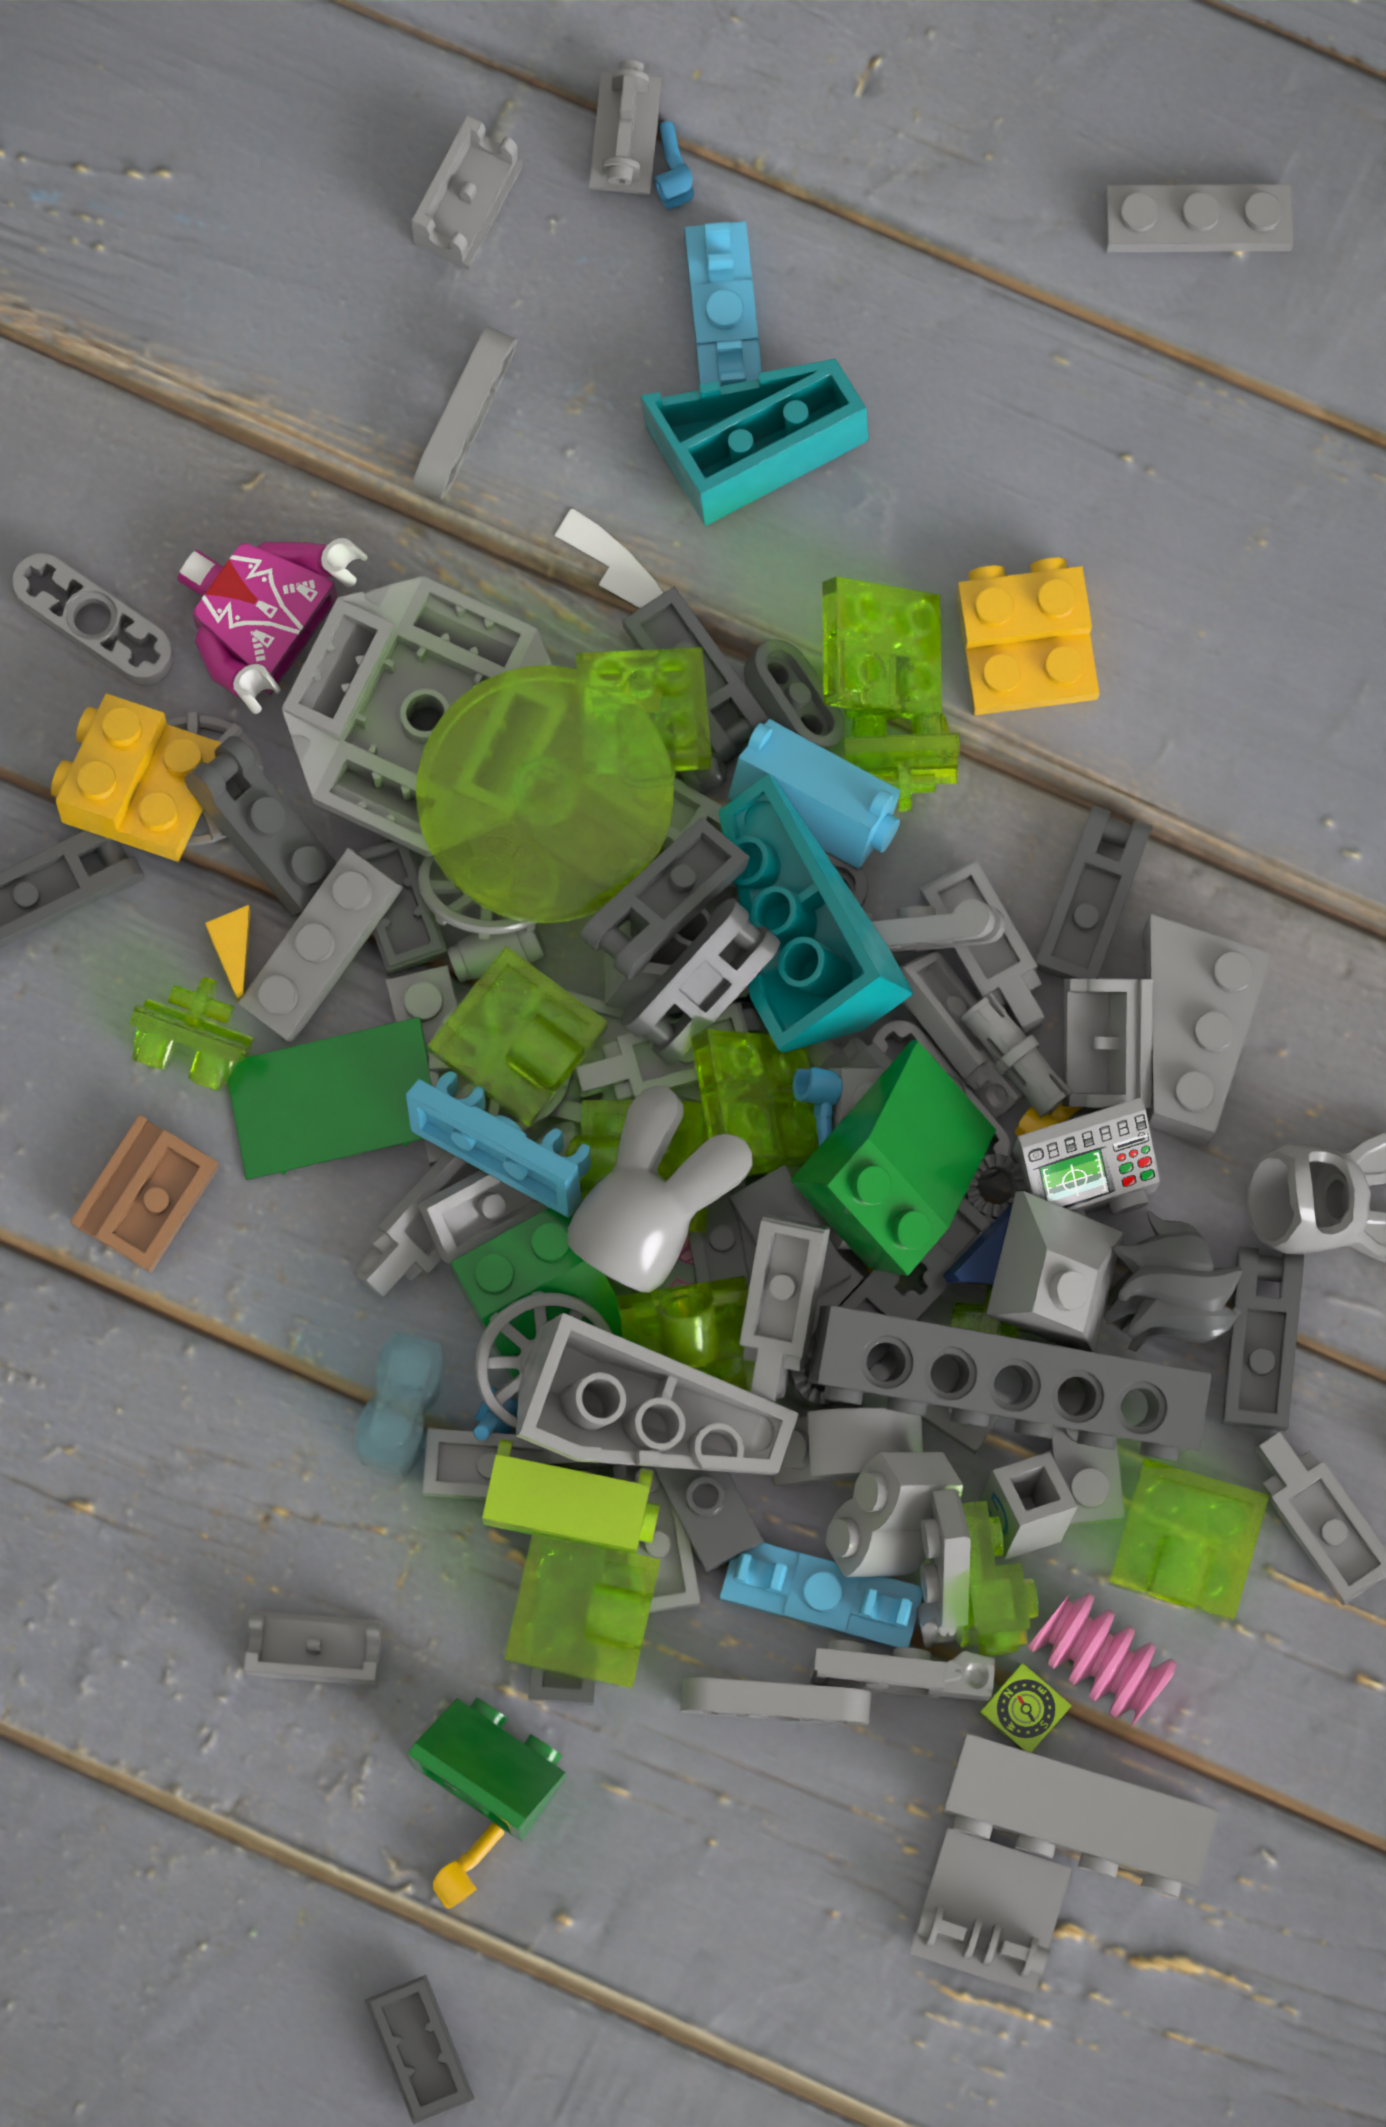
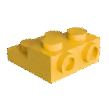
M1046 558L1030 564L1031 573L1006 576L1005 567L984 566L969 571V581L958 582L955 598L973 716L1098 699L1099 687L1090 636L1092 622L1083 566L1068 568L1067 559Z
M106 693L98 709L88 706L80 718L76 732V741L82 745L74 762L62 760L53 776L51 795L57 797L55 801L61 822L179 862L203 810L201 804L187 788L185 776L199 763L209 764L215 758V750L222 742L168 725L164 712Z

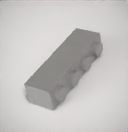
M967 1733L960 1747L941 1814L955 1818L952 1826L954 1830L990 1840L992 1830H997L1018 1837L1015 1848L1021 1851L1053 1859L1055 1849L1081 1856L1078 1867L1102 1876L1116 1878L1118 1868L1143 1875L1141 1887L1164 1895L1179 1897L1182 1887L1193 1890L1199 1886L1220 1810Z

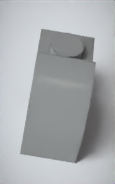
M841 1408L807 1412L808 1416L797 1417L778 1474L774 1475V1486L795 1487L840 1480L856 1482L865 1464L880 1452H923L921 1416L886 1410L887 1408Z

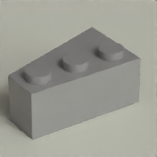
M1150 914L1143 930L1145 979H1153L1152 1108H1146L1149 1128L1208 1146L1216 1132L1272 953Z

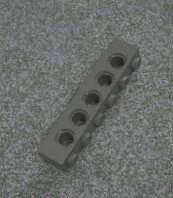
M826 1305L820 1306L807 1383L825 1386L823 1399L862 1405L863 1393L888 1397L886 1410L925 1416L927 1404L951 1408L950 1421L988 1428L990 1416L1015 1420L1014 1433L1052 1439L1054 1427L1078 1431L1077 1444L1115 1450L1116 1440L1120 1438L1141 1442L1139 1455L1178 1461L1180 1449L1200 1450L1212 1374ZM880 1343L889 1346L896 1356L895 1371L884 1381L875 1379L867 1367L869 1352ZM942 1355L952 1357L956 1361L960 1372L957 1384L948 1392H942L937 1389L931 1379L932 1365ZM1010 1366L1020 1374L1023 1386L1019 1397L1007 1404L997 1396L994 1382L999 1371L1004 1367ZM1071 1377L1077 1379L1085 1390L1083 1406L1072 1415L1066 1413L1058 1402V1391L1061 1384ZM1133 1389L1139 1390L1145 1396L1148 1403V1411L1144 1420L1135 1426L1129 1424L1121 1412V1403L1124 1396Z

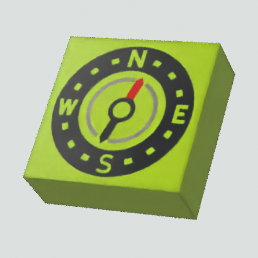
M1022 1663L979 1714L1020 1750L1032 1753L1072 1705Z

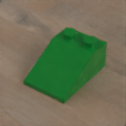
M911 1040L791 1178L790 1182L870 1270L908 1276L950 1227L996 1129L918 1040Z
M547 1208L450 1262L452 1275L484 1331L490 1323L489 1319L495 1312H501L511 1303L531 1295V1292L542 1291L543 1293L567 1294L585 1300L601 1314L614 1335L642 1346L606 1275L585 1262L567 1245V1233L573 1219L572 1215L567 1218L555 1210ZM545 1306L547 1322L562 1313L568 1315L571 1311L570 1308L561 1306ZM533 1309L519 1314L509 1322L527 1339L533 1340L535 1338L536 1330ZM586 1316L581 1318V1321L595 1326ZM500 1331L492 1344L497 1355H519L521 1353L520 1347ZM505 1368L511 1380L520 1373L516 1368Z
M476 1697L472 1704L468 1706L456 1698L414 1743L407 1754L416 1770L522 1842L566 1778V1772L556 1766L562 1755L532 1734L528 1736L524 1743L502 1729L508 1718L481 1699Z

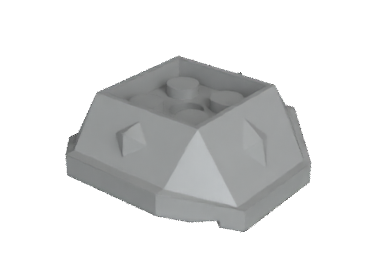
M420 576L392 583L366 593L361 591L337 597L281 710L314 805L417 853L430 857L513 822L568 711V706L538 628L426 576ZM429 707L438 710L444 718L437 728L431 731H419L410 725L409 719L411 715L418 709Z

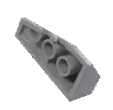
M562 1313L541 1325L519 1384L516 1436L580 1462L775 1475L780 1470L799 1413Z

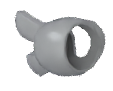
M654 1086L643 1090L629 1106L620 1138L617 1163L613 1171L601 1180L585 1197L575 1212L567 1233V1245L585 1262L619 1283L647 1293L662 1285L673 1269L683 1248L689 1224L694 1214L739 1185L752 1168V1152L746 1141L734 1135L722 1134L707 1140L668 1180L659 1176L657 1168L683 1116V1104L680 1098L668 1087Z
M1386 1131L1353 1146L1343 1153L1312 1144H1287L1273 1148L1265 1153L1253 1166L1247 1186V1212L1251 1227L1259 1240L1268 1247L1285 1254H1312L1350 1246L1369 1257L1386 1263V1213L1370 1210L1371 1191L1369 1186L1386 1183Z

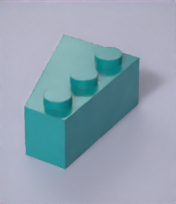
M836 358L758 373V379L719 386V381L699 384L700 390L661 397L660 392L640 395L645 428L704 526L717 521L869 441L866 406Z

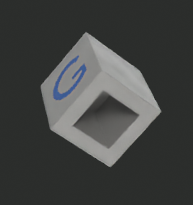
M1051 1452L992 1470L977 1504L979 1512L1003 1560L1061 1542L1078 1507Z

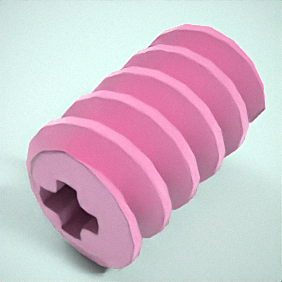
M1086 1593L1071 1602L1068 1595L1030 1642L1028 1649L1033 1653L1051 1643L1053 1649L1048 1666L1055 1669L1071 1659L1074 1664L1068 1682L1074 1686L1090 1676L1093 1677L1094 1682L1089 1699L1096 1702L1110 1693L1114 1694L1115 1697L1109 1715L1115 1719L1132 1709L1135 1711L1132 1727L1172 1678L1176 1662L1173 1659H1168L1153 1668L1150 1665L1156 1646L1152 1642L1132 1651L1130 1647L1135 1634V1629L1132 1626H1127L1112 1635L1110 1628L1115 1613L1111 1609L1091 1618L1089 1613L1095 1596L1091 1593Z

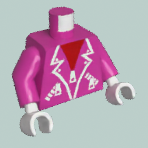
M338 538L328 545L309 542L265 541L254 547L247 543H241L225 566H222L201 551L195 550L182 566L177 581L202 596L193 612L195 626L198 629L195 644L211 679L240 697L252 713L258 714L261 712L262 707L255 699L257 694L264 691L272 695L274 691L276 694L281 691V688L278 686L337 599L335 582L327 577L333 576L344 586L352 587L356 583L357 578L345 568L355 559L366 561L367 555L346 538Z

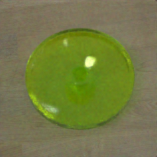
M539 665L513 669L495 675L471 688L450 706L434 727L425 745L417 774L416 801L420 826L427 846L439 868L458 890L475 903L496 914L526 922L555 923L579 919L597 913L659 856L671 826L674 787L672 769L664 742L651 719L635 700L609 681L594 674L563 666Z

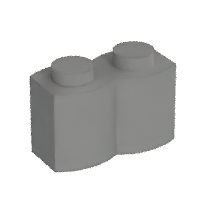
M880 1452L865 1464L856 1480L853 1498L846 1501L837 1510L828 1526L825 1545L844 1577L908 1576L923 1564L926 1556L922 1542L921 1521L932 1518V1491L955 1488V1491L958 1490L960 1499L963 1491V1484L944 1452Z

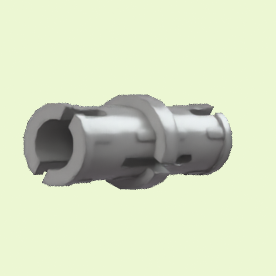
M990 993L987 997L976 1003L960 1018L996 1061L993 1068L1000 1076L1006 1073L1014 1085L1028 1099L1027 1101L1036 1110L1040 1118L1053 1111L1073 1093L1070 1087L1054 1072L1046 1062V1059L1038 1051L1037 1048L1041 1044L1033 1035L1028 1037L1025 1035L1021 1028L1006 1013V1010L993 993Z

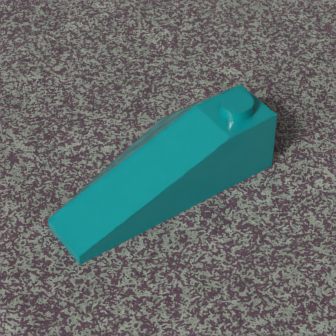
M770 774L765 775L718 810L722 834L750 856L746 870L733 881L737 886L739 903L748 911V920L755 927H766L780 940V946L776 954L748 984L750 999L779 1051L785 1053L863 1031L914 994L886 942L773 776Z

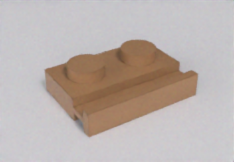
M139 1114L70 1223L74 1228L83 1231L96 1239L100 1244L151 1274L220 1166L214 1159L168 1131L162 1130Z

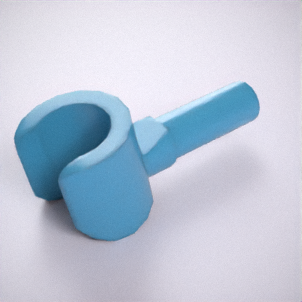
M666 121L659 125L666 165L669 170L654 176L653 180L664 207L667 210H671L691 201L694 197L691 171L683 163V158L680 156L674 123Z
M812 1067L810 1070L801 1068L794 1075L793 1094L798 1101L814 1104V1118H816L818 1145L820 1146L833 1131L832 1106L840 1099L843 1083L839 1075L831 1070Z
M490 1386L493 1394L499 1390L493 1386ZM509 1398L503 1403L502 1407L517 1417L518 1401ZM482 1401L474 1417L480 1422L474 1429L475 1438L484 1441L494 1430L502 1434H509L512 1427L497 1418L485 1402Z

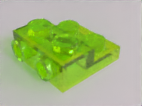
M987 1500L962 1503L971 1537L968 1625L964 1626L961 1648L979 1646L980 1655L986 1657L1019 1652L1018 1647L1028 1645L1026 1632L1031 1629L1029 1618L1038 1617V1597L1034 1579H1024L1022 1563L996 1566L994 1556L1003 1555V1534L999 1517H989Z

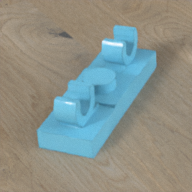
M726 221L684 227L699 382L704 384L719 381V386L758 379V373L762 372L746 221L731 223Z
M452 1071L445 1073L438 1080L436 1088L418 1079L406 1093L411 1132L567 1218L582 1203L579 1178L584 1176L591 1166L590 1146L583 1143L572 1156L562 1157L558 1155L564 1147L563 1132L555 1128L544 1136L541 1145L527 1138V1134L511 1119L502 1115L494 1117L484 1111L486 1100L482 1087L477 1086L467 1098L455 1099L453 1096L459 1090L457 1074Z
M764 1543L745 1554L740 1553L739 1557L730 1561L719 1600L895 1649L909 1648L917 1619L916 1608L921 1604L923 1593L921 1586L885 1576L844 1577L836 1562Z

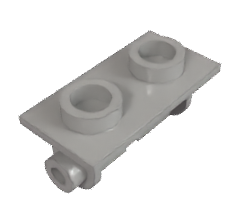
M623 60L620 62L619 70L614 72L601 70L589 189L650 195L662 76L644 73V64L642 62Z

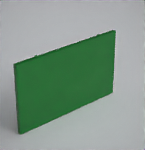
M420 1017L224 1062L246 1180L277 1173L284 1175L286 1171L402 1144L408 1146L411 1142L424 1140V1138L411 1132L406 1093L418 1079L432 1085L429 1074L428 1053Z

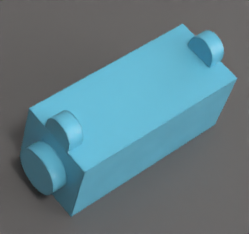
M768 719L765 724L759 723L750 737L748 746L738 758L728 795L729 799L733 800L765 775L770 774L776 779L821 848L827 853L859 870L874 849L881 853L887 849L900 825V819L893 816L901 790L771 719Z

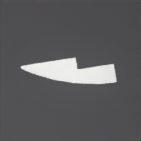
M574 509L569 510L554 536L609 566L599 586L638 608H642L663 594V591L653 577L624 546L595 522Z

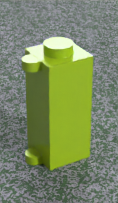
M500 1438L482 1516L483 1525L635 1557L637 1556L640 1541L653 1542L660 1508L659 1504L648 1502L654 1470L641 1468L638 1483L528 1461L511 1457L513 1441Z

